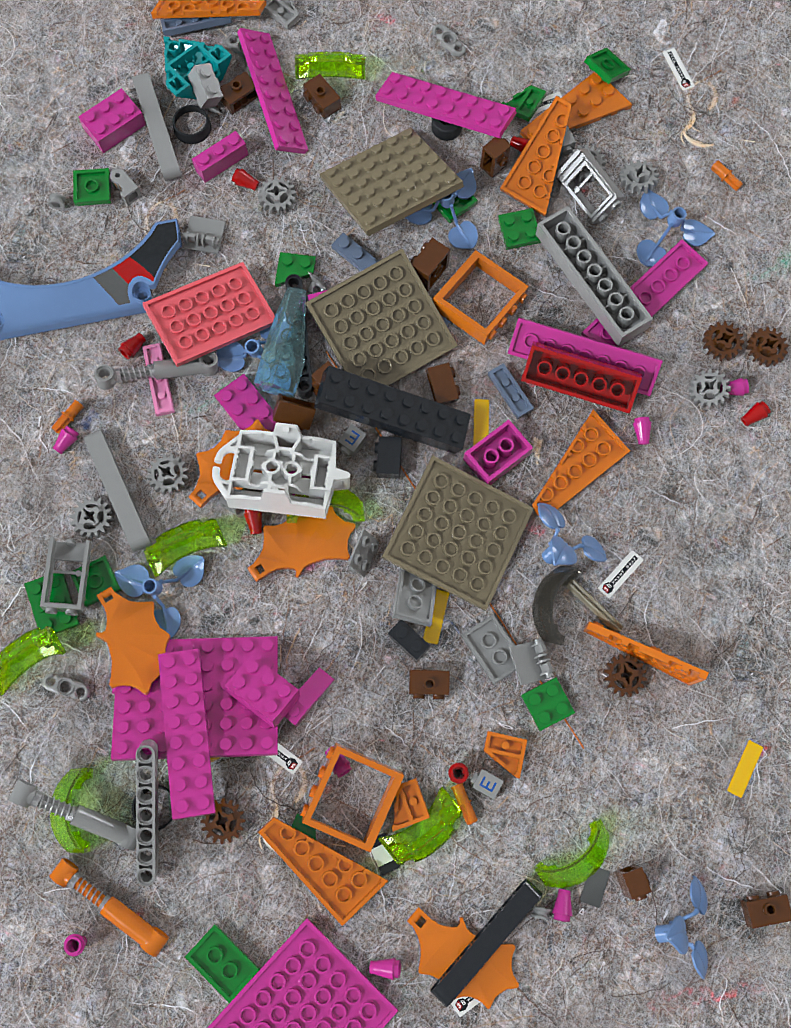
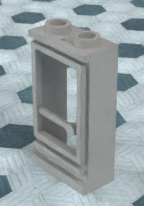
M577 149L555 174L592 220V223L605 222L612 210H616L625 198L588 149ZM587 166L591 173L577 187L573 180ZM593 175L609 194L596 210L580 191Z
M50 537L40 607L45 610V613L57 614L60 611L72 616L84 613L92 550L90 540H86L85 544L76 543L73 539H67L66 542H58L54 537ZM55 560L83 562L82 572L79 570L76 572L54 570ZM54 573L81 576L77 604L50 602Z

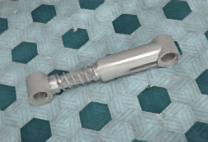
M211 352L179 367H176L173 359L153 361V364H147V366L142 365V367H139L137 365V368L132 366L129 369L128 367L126 369L121 368V370L120 368L114 369L109 365L102 364L96 367L94 375L98 387L103 390H109L116 383H122L123 380L127 382L128 380L133 381V379L138 380V378L143 380V378L148 379L149 377L160 380L197 374L213 376L218 372L219 366L217 355Z
M18 779L8 799L9 801L26 808L38 806V809L48 810L49 814L52 812L55 813V816L60 815V818L65 817V820L70 821V825L135 851L136 826L123 823L79 804L77 807L75 805L71 806V803L66 804L65 801L61 802L60 799L56 800L55 797L46 796L44 792L37 790V786Z

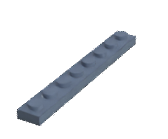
M342 233L331 244L333 250L359 271L378 262L376 258L345 233ZM441 315L446 326L449 327L452 322Z

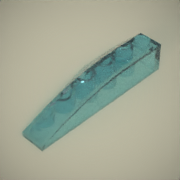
M288 287L282 298L270 328L254 380V384L260 391L283 394L295 398L305 361L306 290Z

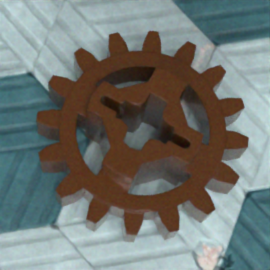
M726 321L722 325L719 322H716L714 326L710 325L704 333L705 337L702 339V342L706 343L703 349L709 350L707 355L712 353L713 359L719 357L721 362L724 358L727 361H730L732 357L735 358L743 349L741 346L744 344V341L740 340L743 334H738L740 328L734 329L733 323L727 326Z
M766 327L764 331L762 328H759L757 332L754 331L747 341L749 344L746 349L751 350L748 356L754 357L753 362L758 360L759 366L765 363L766 367H769L771 363L773 366H776L788 354L786 349L789 345L784 344L787 338H781L783 333L777 334L776 328L770 331L769 327Z
M619 654L618 660L612 657V664L609 662L605 664L608 670H603V673L607 675L603 681H608L609 684L606 688L612 687L613 695L619 692V697H623L625 693L627 697H632V692L635 695L639 693L637 688L643 689L645 687L641 682L647 681V678L643 677V674L647 671L641 670L643 663L637 664V657L631 660L630 654H627L625 658H623L622 654ZM628 664H630L631 666H633L635 670H633L632 668H630V667L628 666ZM618 665L617 672L615 674H612L614 667ZM621 674H628V678H622ZM637 677V681L635 685L632 687V681L634 678ZM615 682L619 683L622 686V688L617 686Z
M222 798L221 803L215 800L216 814L214 820L210 822L212 814L204 815L206 818L200 820V823H205L202 831L209 832L206 838L214 837L213 843H216L218 839H220L221 844H225L226 839L231 843L233 842L232 836L239 838L238 830L243 831L245 829L241 826V823L246 822V819H241V815L245 812H239L238 809L241 805L233 806L234 800L232 799L228 803H226V798ZM223 807L230 808L231 810H233V813L229 814L225 812ZM221 816L223 818L227 817L228 821L225 822L226 826H224V824H219ZM234 820H237L236 826L232 831V823ZM213 829L221 830L224 835L215 833Z

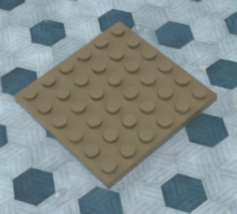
M412 128L405 129L401 133L319 174L322 182L368 237L464 187L463 181Z
M403 248L305 303L343 370L388 386L458 346Z
M432 455L381 558L486 611L534 508Z

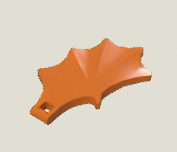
M258 419L245 429L269 431L263 427ZM226 430L221 441L214 448L196 454L200 477L189 498L200 508L204 507L218 493H221L212 478L214 466L220 467L222 479L229 480L234 454L229 453L225 455L221 464L215 463L214 460L217 452L239 435L240 431ZM254 470V472L262 473V471ZM234 487L235 489H238V490H243V489H244V488H240V487ZM201 492L206 495L203 499L198 496Z
M330 504L326 519L292 515L290 519L282 524L275 526L265 525L263 527V549L256 561L247 569L255 581L259 582L277 570L293 569L296 571L295 577L299 578L302 571L312 564L324 560L348 561L350 559L348 539L355 530L356 524L346 522L337 516L332 504ZM259 566H262L265 570L261 574L256 569Z
M109 587L96 595L107 615L106 629L102 633L96 632V637L106 642L109 647L112 659L109 685L112 689L119 686H132L144 695H148L152 683L160 676L158 654L166 653L170 634L160 628L156 622L154 615L155 604L153 601H129L114 592L112 587ZM112 595V597H113L112 600H110V601H108V602H105V601H104V599H106V598H108V597H110V596Z
M418 907L407 920L414 928L420 943L421 956L418 972L431 975L437 979L443 975L476 936L467 929L463 917H459V924L457 926H446L431 919ZM423 917L426 921L420 927L416 923ZM502 943L456 998L472 997L480 1001L487 1009H490L497 995L507 989L518 988L519 983L512 971V956L516 949L513 943Z

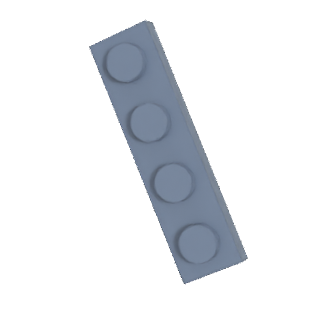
M230 16L168 18L161 20L165 37L232 23Z

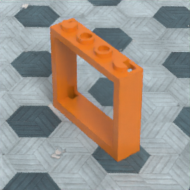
M475 250L433 297V303L443 317L484 345L489 339L491 340L497 334L496 330L499 327L503 328L508 320L507 317L514 315L518 309L517 305L524 303L528 296L526 293L529 286ZM476 267L516 293L487 328H484L447 302V299Z
M335 743L334 747L331 746L327 752L326 758H328L326 765H322L317 777L320 779L317 785L313 784L309 792L311 799L308 805L304 804L300 814L302 816V823L371 852L404 774L397 769ZM340 754L391 776L363 840L311 818Z

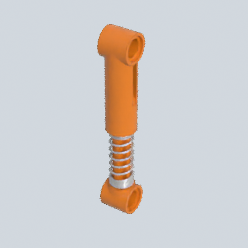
M62 858L49 877L62 887L66 888L69 886L72 890L76 889L77 894L81 893V897L85 896V900H90V904L94 903V907H98L103 917L140 944V947L146 953L157 957L169 940V936L161 929L149 924L114 896H105L103 891L100 892L99 888L96 889L94 887V884L91 885L90 881L87 882L86 878H82L83 875L79 873L77 865L66 858Z

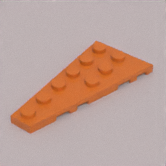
M159 0L151 15L152 19L260 16L267 4L266 0Z
M595 72L562 97L563 100L572 104L567 123L569 129H578L599 121L602 117L617 114L618 111L628 110L632 107V103L611 83L604 82ZM547 110L520 131V135L523 138H531Z
M558 96L551 103L500 187V191L529 208H533L534 211L543 216H546L572 104Z
M594 409L531 507L534 508L538 516V503H546L557 510L629 454L630 450Z
M589 621L583 630L587 634L630 654L634 658L637 657L638 660L689 686L706 680L709 672L683 662L677 657L662 653V650L657 647H648L616 631L606 629L596 621H593V623Z
M275 817L258 831L342 926L388 882L382 876Z

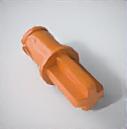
M719 160L712 165L711 170L721 178L722 182L728 183L735 191L742 187L743 183L732 174L733 171L726 168Z
M74 400L65 412H61V417L54 423L52 429L60 434L62 428L74 422L73 419L84 406L77 400Z
M463 783L451 787L458 803L457 808H460L466 824L470 825L477 822V817L470 803L472 800H469Z

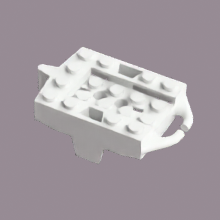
M276 423L274 432L240 430L239 435L217 452L214 460L215 463L221 464L225 455L229 453L234 454L229 480L221 478L220 467L214 466L212 469L214 483L227 501L229 508L326 519L334 491L350 488V473L336 468V441L320 437L303 436L298 425ZM254 470L262 471V473L254 472ZM302 476H310L311 479L302 478ZM234 487L263 490V492L234 489ZM289 493H291V494H299V495H308L309 498H306V497H297V496H290Z

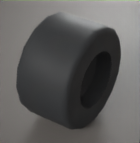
M432 118V132L438 139L450 141L461 134V126L454 124L443 125L441 120Z

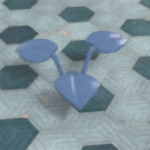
M469 168L457 173L458 177L463 181V188L436 201L433 208L432 204L405 217L413 224L424 225L432 220L431 212L436 210L439 203L445 208H450L456 227L449 231L448 239L452 246L459 249H473L478 240L475 225L469 221H464L459 225L453 207L456 196L460 199H468L476 192L477 186L473 169Z
M649 189L647 194L643 193L640 200L641 213L650 220H654L657 217L663 219L668 216L667 223L669 225L656 244L648 239L642 240L638 244L636 249L637 256L644 266H654L666 254L665 249L659 245L671 228L681 225L680 230L684 232L683 239L689 245L695 247L705 244L715 235V232L703 223L693 219L686 220L687 213L684 208L675 207L669 211V205L663 197Z
M280 312L275 314L278 320L276 325L260 331L261 337L267 341L250 339L245 343V349L238 342H234L220 348L215 353L218 357V366L228 372H237L243 369L245 366L244 358L248 354L253 358H259L268 370L261 375L260 385L264 391L274 395H284L287 393L290 387V374L281 364H276L272 368L269 367L261 356L263 353L261 344H270L272 341L274 344L279 345L286 342L290 337V325L286 313Z
M537 504L538 514L542 522L547 527L555 529V533L548 543L549 547L542 552V558L546 563L553 564L554 566L574 565L577 562V555L574 550L578 548H583L584 554L593 561L605 562L607 560L603 547L592 536H583L581 539L582 543L570 547L568 543H565L562 538L558 537L560 528L565 527V520L562 514L549 504Z
M199 555L181 558L173 567V573L177 576L175 579H160L159 581L152 579L148 570L142 565H131L115 571V577L120 588L127 595L140 597L145 592L153 596V599L162 608V610L154 611L156 622L160 628L170 634V639H172L180 628L181 615L175 607L166 609L165 605L158 598V595L163 590L162 584L178 582L180 580L181 584L185 587L198 585L204 576L205 559Z
M692 876L690 898L695 907L694 911L683 917L680 915L676 916L673 921H669V924L656 925L655 936L659 943H671L682 955L687 953L689 946L693 950L691 953L693 965L700 977L705 979L708 969L706 948L699 940L695 942V945L688 941L684 921L699 914V912L701 915H705L708 906L707 895L702 883L696 876Z

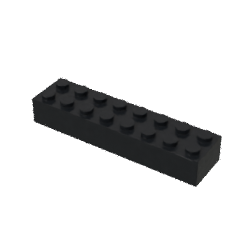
M328 366L323 371L314 408L453 454L463 450L471 416L470 413L332 366Z

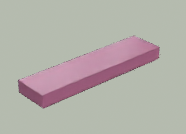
M161 343L142 347L146 366L147 364H153V361L165 360ZM149 377L156 416L175 413L169 379L156 380V378Z

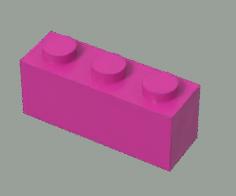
M234 131L192 158L195 171L206 183L248 156L247 146L240 135Z

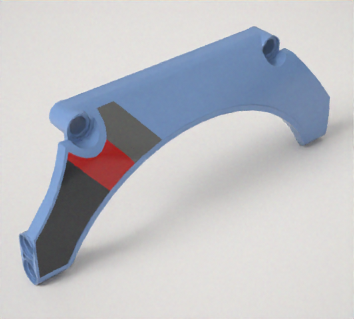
M177 218L156 222L144 239L127 255L105 269L83 278L50 285H21L0 280V341L146 313L143 303L153 299L151 289H156L166 265L176 251L182 248Z

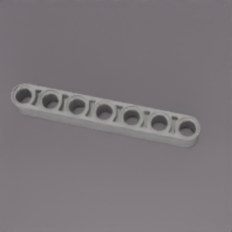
M149 72L133 76L132 80L164 180L168 181L181 177L182 174Z
M100 429L84 436V441L133 552H136L151 545V539L103 431Z
M151 739L142 741L136 751V878L142 886L153 884L159 869L158 745ZM149 748L152 754L146 755L142 749ZM147 768L151 770L152 774L146 775L142 769ZM143 789H149L152 795H145ZM143 810H150L152 815H145ZM143 830L151 831L152 835H145ZM149 850L152 855H145L143 851ZM143 871H150L152 875H145Z

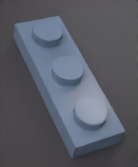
M504 363L488 372L487 375L517 420L534 410V407Z

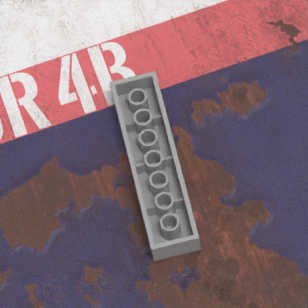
M569 206L537 224L536 236L618 347L649 329L653 318Z

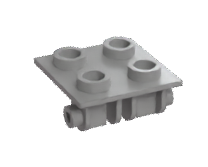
M190 216L187 232H183L182 235L184 240L183 248L218 254L226 221Z
M362 529L348 562L349 571L353 573L358 572L363 577H365L371 567L372 558L376 554L379 544L365 529Z
M542 638L509 647L520 685L554 677L553 672L555 671L549 662L551 659L547 657L549 653H546L545 641Z

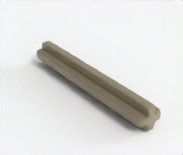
M566 574L561 579V583L610 630L618 633L621 631L623 625L570 574Z

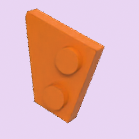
M487 731L483 751L515 778L520 779L527 740Z
M417 778L404 782L399 786L394 806L393 832L431 818Z

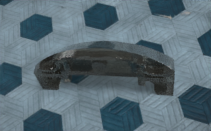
M559 566L545 576L535 592L532 605L533 621L539 636L547 643L564 646L566 636L559 632V626L554 624L553 621L554 601L561 586L567 587L571 580L579 579L580 569L578 567Z

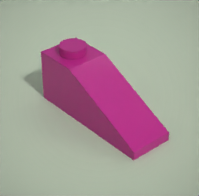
M319 667L299 689L300 698L285 715V718L297 727L335 679Z

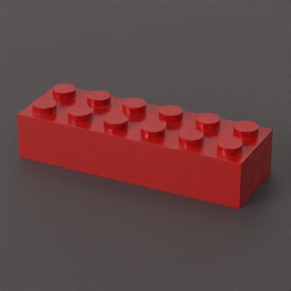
M533 341L521 381L630 414L642 375L641 373Z

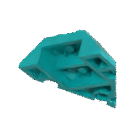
M163 36L165 44L166 86L176 97L197 99L188 78V74L194 65L211 63L216 78L219 82L223 80L232 55L222 45L208 46L204 42L185 39L175 41L171 40L170 37Z

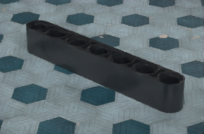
M291 274L286 278L285 284L295 386L298 396L302 399H308L313 395V386L311 384L312 371L304 292L300 276ZM292 284L298 285L297 287H290ZM293 301H300L298 304H292ZM297 317L302 318L300 321H294ZM298 334L304 335L302 338L295 337ZM300 351L305 352V354L302 356L297 355V353ZM302 368L307 369L305 373L298 372ZM304 385L309 386L305 391L300 390Z
M527 878L515 889L431 988L430 992L445 1007H448L539 901L543 893Z

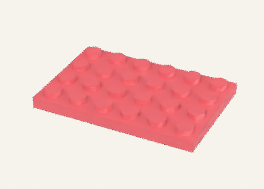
M244 262L143 303V308L176 367L276 325L278 321Z

